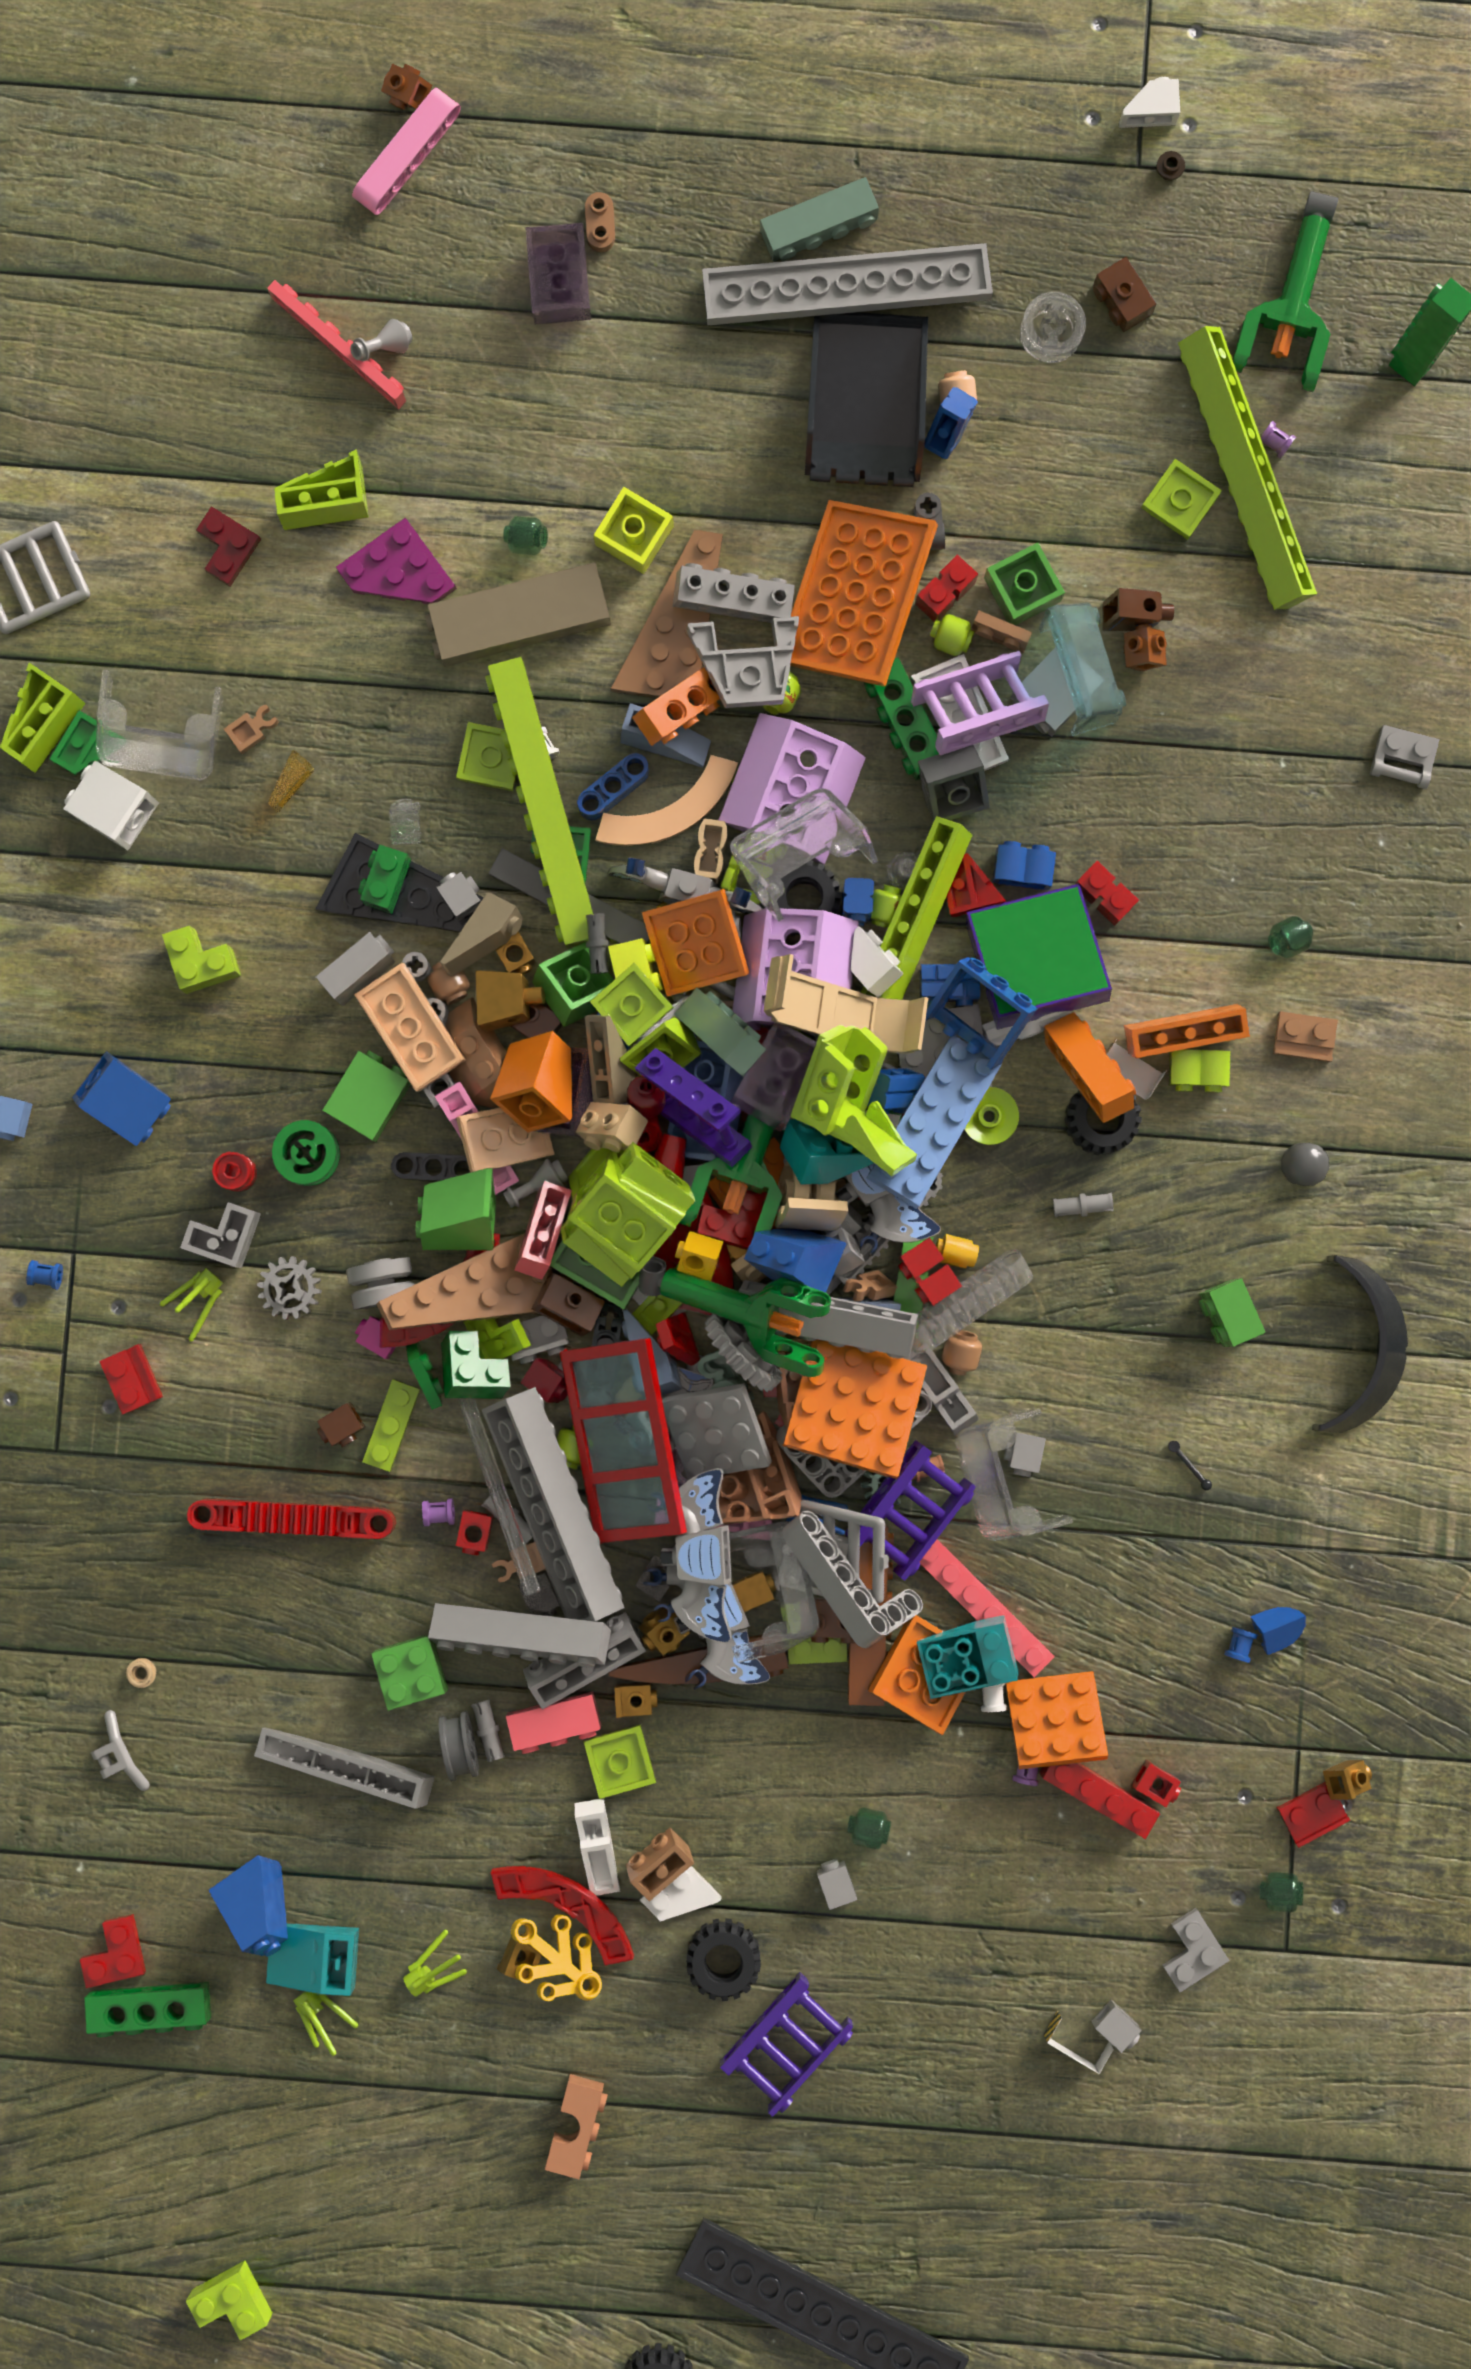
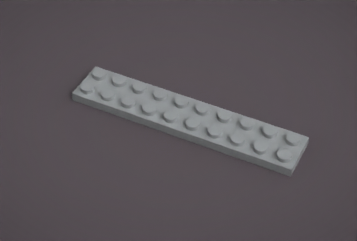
M986 243L702 269L707 325L992 300L993 296Z

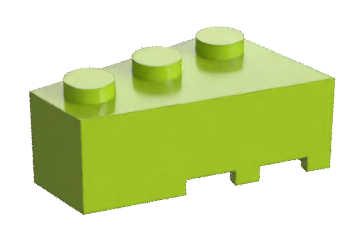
M357 449L349 452V456L335 463L330 461L324 464L325 468L310 475L305 473L274 488L277 515L284 530L369 518L363 468Z
M28 663L26 669L28 675L23 688L19 689L17 695L19 701L15 713H11L0 748L36 773L68 729L77 712L81 711L86 703L62 684L31 663Z

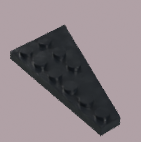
M357 833L351 839L315 909L319 912L461 932L474 913L472 912L458 921L437 889L444 877L413 861L410 862L392 914L364 905L360 900L361 895L358 894L362 879L368 878L371 870L368 867L369 858L373 850H378L379 844ZM476 894L480 901H482L484 897Z

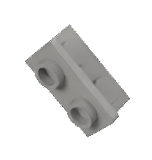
M543 1315L520 1322L531 1346L511 1355L512 1361L520 1360L522 1365L534 1361L538 1353L547 1351L549 1356L560 1353L565 1349L564 1345L570 1344L566 1328Z

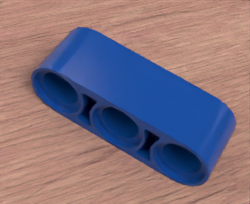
M638 753L626 756L584 790L577 800L581 816L590 821L599 819L603 816V813H607L644 783L649 775L646 758ZM633 763H639L644 769L640 774L632 775L628 772L629 766ZM611 781H617L621 784V789L616 793H609L605 789L606 785ZM589 799L599 802L598 808L594 811H586L583 805Z

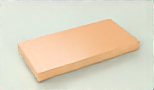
M400 963L354 994L416 1092H420L466 1061L405 963Z

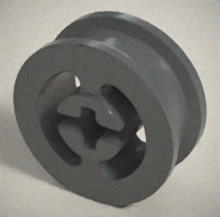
M461 1712L460 1717L452 1719L440 1716L439 1737L449 1780L451 1782L456 1781L457 1776L471 1773L472 1777H477L479 1775L478 1754L468 1712Z

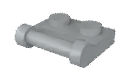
M1383 725L1380 729L1370 775L1376 777L1383 775L1417 784L1418 788L1427 789L1431 780V772L1440 739ZM1384 757L1419 766L1421 771L1418 773L1384 764Z

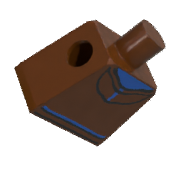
M1118 588L1102 603L1103 631H1134L1138 625L1150 624L1154 627L1161 621H1172L1174 618V605L1162 603L1161 593L1157 591Z

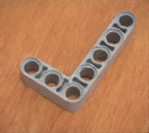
M922 1389L911 1429L928 1415L932 1408L930 1396ZM785 1425L777 1431L776 1441L778 1445L827 1497L833 1498L841 1495L866 1472V1470L816 1456L814 1463L806 1465L808 1458L815 1455L784 1447L783 1442L787 1431ZM834 1476V1479L830 1484L824 1485V1482L828 1477Z
M803 1511L783 1528L782 1533L786 1543L858 1646L862 1648L871 1647L922 1611L923 1603L920 1596L910 1589L904 1590L879 1606L814 1513Z

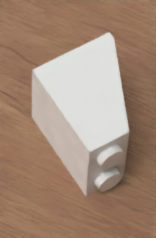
M94 761L92 766L88 765L82 772L80 778L82 781L76 790H71L65 799L66 805L63 809L128 851L159 802L146 790L99 762Z

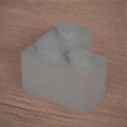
M228 1202L218 1229L190 1220L180 1248L236 1268H242L261 1213Z

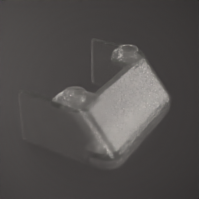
M103 669L96 725V754L101 763L109 767L196 780L209 777L214 767L223 702L221 687H215L211 715L195 714L191 716L186 722L185 734L126 726V709L120 702L110 700L113 679L109 670Z
M824 788L808 793L738 835L730 843L732 855L755 895L778 922L784 919L777 903V899L783 895L785 890L781 880L782 877L827 850L836 857H848L860 850L872 864L878 862L867 828L830 790Z
M1034 1407L974 1424L962 1429L955 1436V1446L964 1477L977 1486L973 1491L974 1495L971 1502L979 1530L988 1540L999 1541L1028 1536L1073 1523L1072 1517L1067 1514L1042 1521L1039 1512L1031 1506L1024 1505L1013 1508L997 1451L1011 1447L1016 1440L1017 1434L1014 1422L1042 1414L1040 1408Z
M788 1521L729 1533L730 1552L743 1550L746 1562L753 1568L771 1567L783 1619L782 1622L773 1623L764 1630L763 1640L732 1646L737 1663L783 1653L814 1636L819 1629V1618L809 1575L783 1537L782 1531L789 1523Z

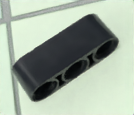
M403 1152L395 1155L392 1159L391 1169L397 1177L404 1180L438 1182L458 1176L457 1166L462 1162H467L466 1156ZM403 1159H411L413 1169L408 1174H402L399 1171V1163ZM434 1160L440 1161L442 1171L436 1176H431L428 1173L429 1163Z

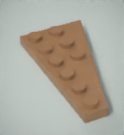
M700 530L693 531L613 683L611 691L659 698L702 669L703 663L687 633L686 627L688 623L709 622L711 613L673 607L676 573L681 566H685L688 563L699 564L703 567L702 569L710 571L718 568L723 534ZM688 697L689 702L694 704L693 700Z
M524 1233L494 1247L493 1250H487L391 1295L376 1304L389 1330L441 1323L449 1324L467 1320L475 1321L511 1317L529 1313L537 1314L538 1312L532 1310V1307L544 1282L553 1275V1272L549 1267L541 1280L514 1270L525 1236Z

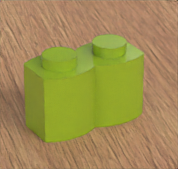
M1183 1049L1169 1052L1168 1086H1175V1091L1193 1092V1087H1205L1204 1092L1221 1093L1222 1087L1230 1086V1051Z

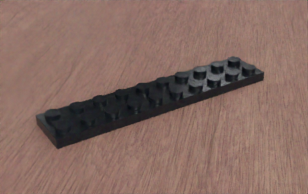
M704 2217L676 2271V2275L855 2369H965L969 2361L967 2354Z

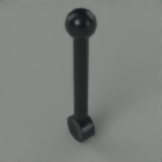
M1170 1441L1168 1443L1169 1451L1175 1452L1201 1482L1203 1490H1210L1212 1482L1209 1479H1205L1180 1450L1179 1442Z

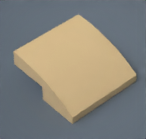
M788 1198L786 1205L780 1207L775 1221V1228L836 1231L842 1225L848 1213L847 1201Z

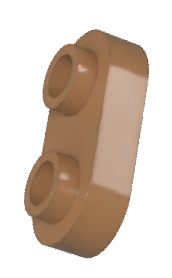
M596 192L591 194L585 202L587 241L594 251L606 252L615 243L614 207L612 199L607 194ZM597 203L604 205L602 209H596L594 206ZM598 231L606 233L603 237L596 236Z

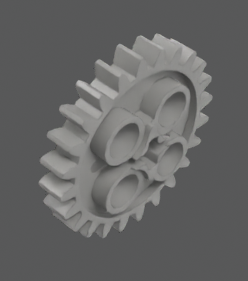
M715 1314L706 1319L705 1324L707 1326L705 1329L709 1332L707 1336L713 1340L712 1345L720 1350L718 1352L719 1355L724 1356L726 1363L736 1373L741 1374L745 1381L748 1379L753 1387L757 1385L761 1391L764 1389L766 1392L771 1391L781 1382L783 1378L781 1376L782 1372L778 1369L779 1366L763 1361L751 1345L746 1328L742 1324L734 1323V1321Z

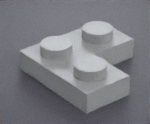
M1196 1908L1171 1923L1187 1949L1162 1965L1179 1992H1182L1230 1961Z

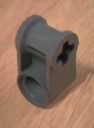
M923 493L916 500L914 516L937 522L938 527L930 551L945 549V529L942 521L941 501L933 493ZM924 504H929V508L932 509L931 514H926V510L923 509Z

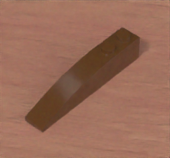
M781 1630L748 1637L753 1653L766 1668L770 1677L784 1674L783 1669L789 1667ZM707 1646L626 1663L608 1672L609 1677L638 1682L698 1684L699 1680L695 1675L687 1682H685V1677L693 1670H699L702 1667L700 1663L707 1655ZM709 1672L706 1674V1683L723 1681Z

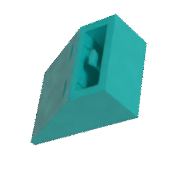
M788 1119L780 1149L801 1185L828 1184L874 1164V1162L851 1144L829 1134L824 1136L814 1127L796 1119Z
M1005 1615L974 1621L917 1641L931 1699L1018 1680V1667Z
M287 1923L288 1939L280 1944L281 1949L268 1956L266 1983L317 1994L350 1996L355 1989L359 1928Z

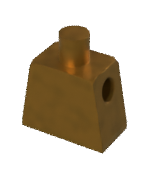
M475 971L477 1024L485 1032L526 1022L530 1019L529 1005L545 1003L543 987L529 988L528 980L523 974Z

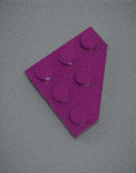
M406 517L336 566L337 571L353 593L365 595L366 593L379 595L382 598L402 601L411 600L422 602V604L439 602L457 589Z

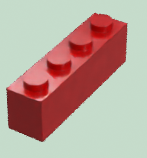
M1080 1763L1042 1767L1039 1772L1044 1780L1144 1839L1147 1838L1160 1815L1155 1807Z

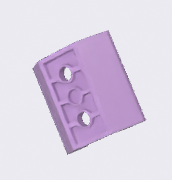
M760 713L720 814L719 821H725L726 825L742 832L750 830L798 850V855L825 865L866 757L847 743L803 724ZM808 751L814 755L815 763L812 767L802 765L800 761L802 752ZM783 805L790 806L793 809L794 817L791 821H784L780 817L779 810Z
M765 908L745 915L741 946L749 974L736 979L733 1012L753 1030H760L761 1024L781 1025L771 1021L772 1017H768L764 1012L771 958L776 956L794 955L791 971L852 989L853 972L851 971L854 930L859 926V922L824 910ZM796 932L801 935L800 941L796 945L790 946L786 944V938L790 933Z

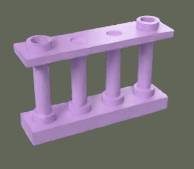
M1020 651L1010 654L1004 653L997 658L932 679H924L914 684L911 699L913 707L927 703L940 727L935 745L939 755L1045 721L1049 706L1045 695L1035 698L1029 697L1016 674L1018 673L1021 659ZM1005 677L1019 703L1008 707L1004 706L990 681ZM979 685L993 711L977 715L964 690ZM953 694L967 720L956 724L951 723L938 698Z

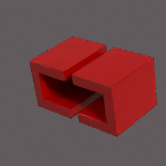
M957 554L939 572L938 578L935 576L920 591L915 605L934 623L936 620L939 621L954 606L955 600L958 602L975 585L978 573Z
M1096 861L1080 877L1075 885L1080 884L1083 897L1090 904H1093L1100 896L1103 901L1096 909L1116 926L1136 905L1139 899L1121 882L1116 886L1113 883L1116 877L1099 861Z
M930 1237L899 1257L901 1263L898 1265V1268L907 1280L910 1278L914 1280L918 1287L914 1292L923 1305L928 1302L930 1306H934L962 1287L948 1264L924 1280L921 1279V1274L944 1260Z

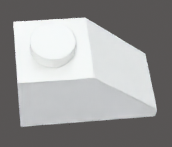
M1168 77L1150 80L1123 109L1119 128L1176 125L1180 115L1179 80Z

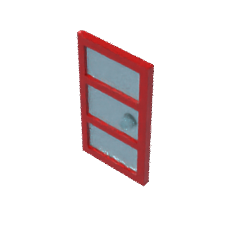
M651 1338L572 1350L564 1349L561 1351L560 1357L592 1528L597 1533L600 1544L686 1533V1524Z

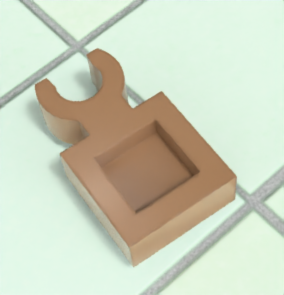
M267 705L261 706L253 719L248 713H245L224 728L241 754H244L265 739L261 732L263 729H272L278 725L279 721L276 717L270 721L263 719L264 715L270 711Z
M877 1270L859 1274L856 1279H848L843 1291L855 1292L853 1296L854 1301H862L865 1296L874 1301L894 1296L897 1286Z
M535 1541L510 1551L512 1560L499 1559L492 1564L493 1568L502 1565L507 1570L505 1576L498 1578V1582L509 1580L514 1572H517L519 1579H523L545 1570Z

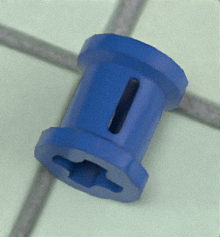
M31 1260L26 1275L27 1285L41 1284L51 1286L55 1290L59 1289L63 1278V1265L56 1263L55 1266L39 1264L38 1261Z
M1232 1627V1640L1229 1650H1226L1224 1655L1250 1663L1251 1658L1248 1656L1253 1639H1257L1258 1634Z

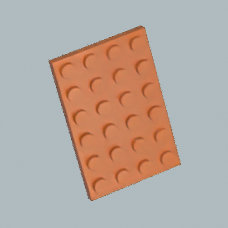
M828 500L791 613V617L799 616V624L790 666L886 687L938 527L935 520Z

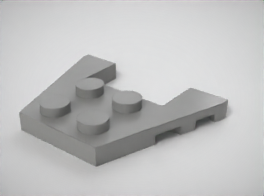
M799 616L772 619L771 625L775 647L731 650L717 649L714 622L688 623L686 627L687 633L725 708L783 703Z

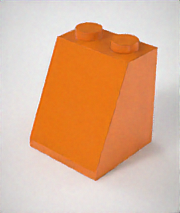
M553 1031L510 1043L490 1099L527 1133L571 1121V1048Z

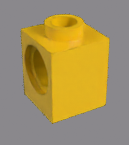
M689 1231L686 1242H679L675 1258L680 1259L677 1271L711 1281L724 1241Z

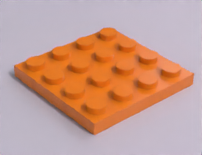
M817 1339L811 1341L810 1347L817 1349L824 1357V1369L816 1377L801 1376L783 1446L897 1479L902 1466L927 1365L904 1358H892L883 1352L874 1351L867 1353L858 1350L854 1346L845 1345L837 1347L824 1340ZM811 1360L805 1362L808 1365L818 1364L817 1362Z

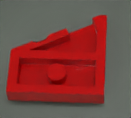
M968 853L964 854L947 894L949 913L952 917L965 915L969 911L1006 902Z
M685 1312L656 1324L659 1334L657 1342L664 1352L670 1353L676 1359L682 1360L690 1366L699 1362L700 1356Z

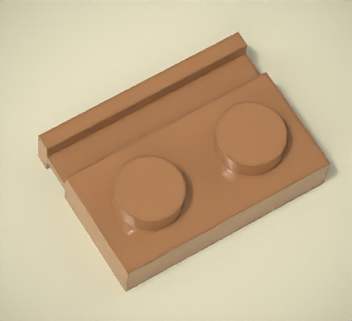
M979 610L971 629L975 631V634L1021 653H1024L1032 634L1028 630Z
M1280 1011L1277 1018L1273 1054L1332 1062L1338 1020Z

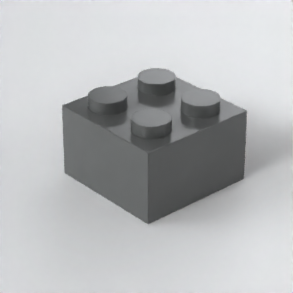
M974 745L917 761L924 801L933 822L936 816L953 820L990 808L984 765Z

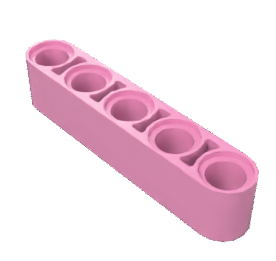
M438 88L433 89L359 180L353 190L352 197L372 213L379 215L454 123L460 113L461 106Z

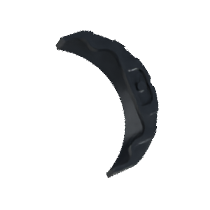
M1331 1255L1327 1256V1262L1341 1264L1355 1277L1357 1284L1365 1289L1373 1304L1379 1325L1375 1371L1365 1391L1352 1406L1348 1407L1337 1418L1322 1425H1312V1430L1343 1433L1369 1420L1391 1398L1405 1368L1407 1358L1405 1351L1408 1346V1338L1403 1312L1387 1283L1372 1268L1360 1260Z

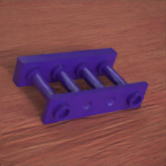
M655 1048L635 1067L639 1074L665 1092L666 1104L660 1114L730 1167H733L752 1148L751 1142L729 1125L741 1113L740 1109L661 1051Z
M917 1440L913 1442L904 1454L899 1477L897 1479L887 1477L860 1512L882 1519L887 1518L916 1540L906 1554L885 1540V1555H888L889 1558L897 1563L893 1572L904 1581L908 1576H912L917 1572L921 1559L959 1509L971 1501L974 1495L973 1491L977 1487L966 1478H963L958 1484L933 1465L929 1458L932 1451ZM923 1471L951 1493L941 1507L911 1485V1480L917 1472ZM900 1495H906L933 1516L923 1531L893 1509V1503ZM860 1525V1547L864 1542H870L873 1545V1528ZM848 1529L845 1531V1535H846L847 1537H848Z
M800 1972L720 2060V2068L728 2076L734 2070L737 2072L741 2071L772 2100L768 2104V2113L772 2117L778 2111L783 2113L793 2101L791 2096L838 2044L843 2046L853 2034L851 2031L853 2028L852 2020L848 2016L839 2024L808 1995L809 1981ZM794 2003L796 2005L801 2004L832 2033L821 2046L813 2041L788 2017L789 2013L787 2011ZM774 2025L777 2028L781 2026L812 2055L801 2069L768 2039L769 2035L767 2033ZM754 2048L763 2050L792 2077L781 2091L748 2062L749 2058L747 2055Z

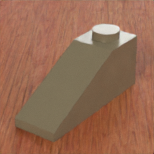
M487 892L440 961L446 973L454 976L506 944L511 936L519 931L522 925L523 917L517 906Z
M587 1015L585 1016L593 1102L611 1104L627 1102V1088L630 1082L637 1077V1073L620 1060V1057L627 1050L610 1016Z

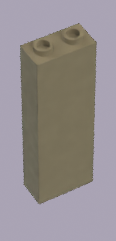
M596 562L428 604L430 614L425 615L429 632H435L437 640L432 642L436 659L441 658L445 667L611 625Z

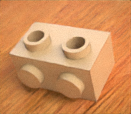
M590 1102L586 1112L581 1117L576 1133L584 1139V1144L591 1149L600 1150V1148H606L614 1152H620V1150H626L632 1142L638 1143L648 1120L631 1105Z

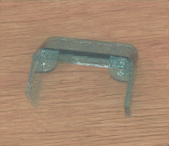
M1090 603L1059 604L1048 607L1039 626L1040 633L1051 630L1078 718L1071 729L1072 736L1115 724L1122 714V707L1126 706L1125 695L1122 689L1118 690L1100 634L1098 624L1101 621L1097 607L1092 608Z

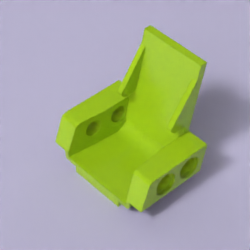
M838 1025L819 1035L790 1117L814 1127L824 1136L829 1134L851 1144L890 1176H894L916 1160L917 1154L905 1145L878 1101L872 1102L866 1114L864 1113L887 1054V1046L867 1027L859 1029L855 1026L846 1028ZM861 1054L869 1058V1068L862 1066L860 1062ZM851 1082L858 1084L860 1088L859 1095L852 1092Z
M634 1142L626 1150H620V1152H614L606 1148H600V1150L591 1149L568 1176L573 1202L568 1220L560 1228L563 1243L623 1287L629 1278L632 1279L673 1233L676 1226L684 1218L686 1211L695 1202V1198L690 1186L683 1179Z

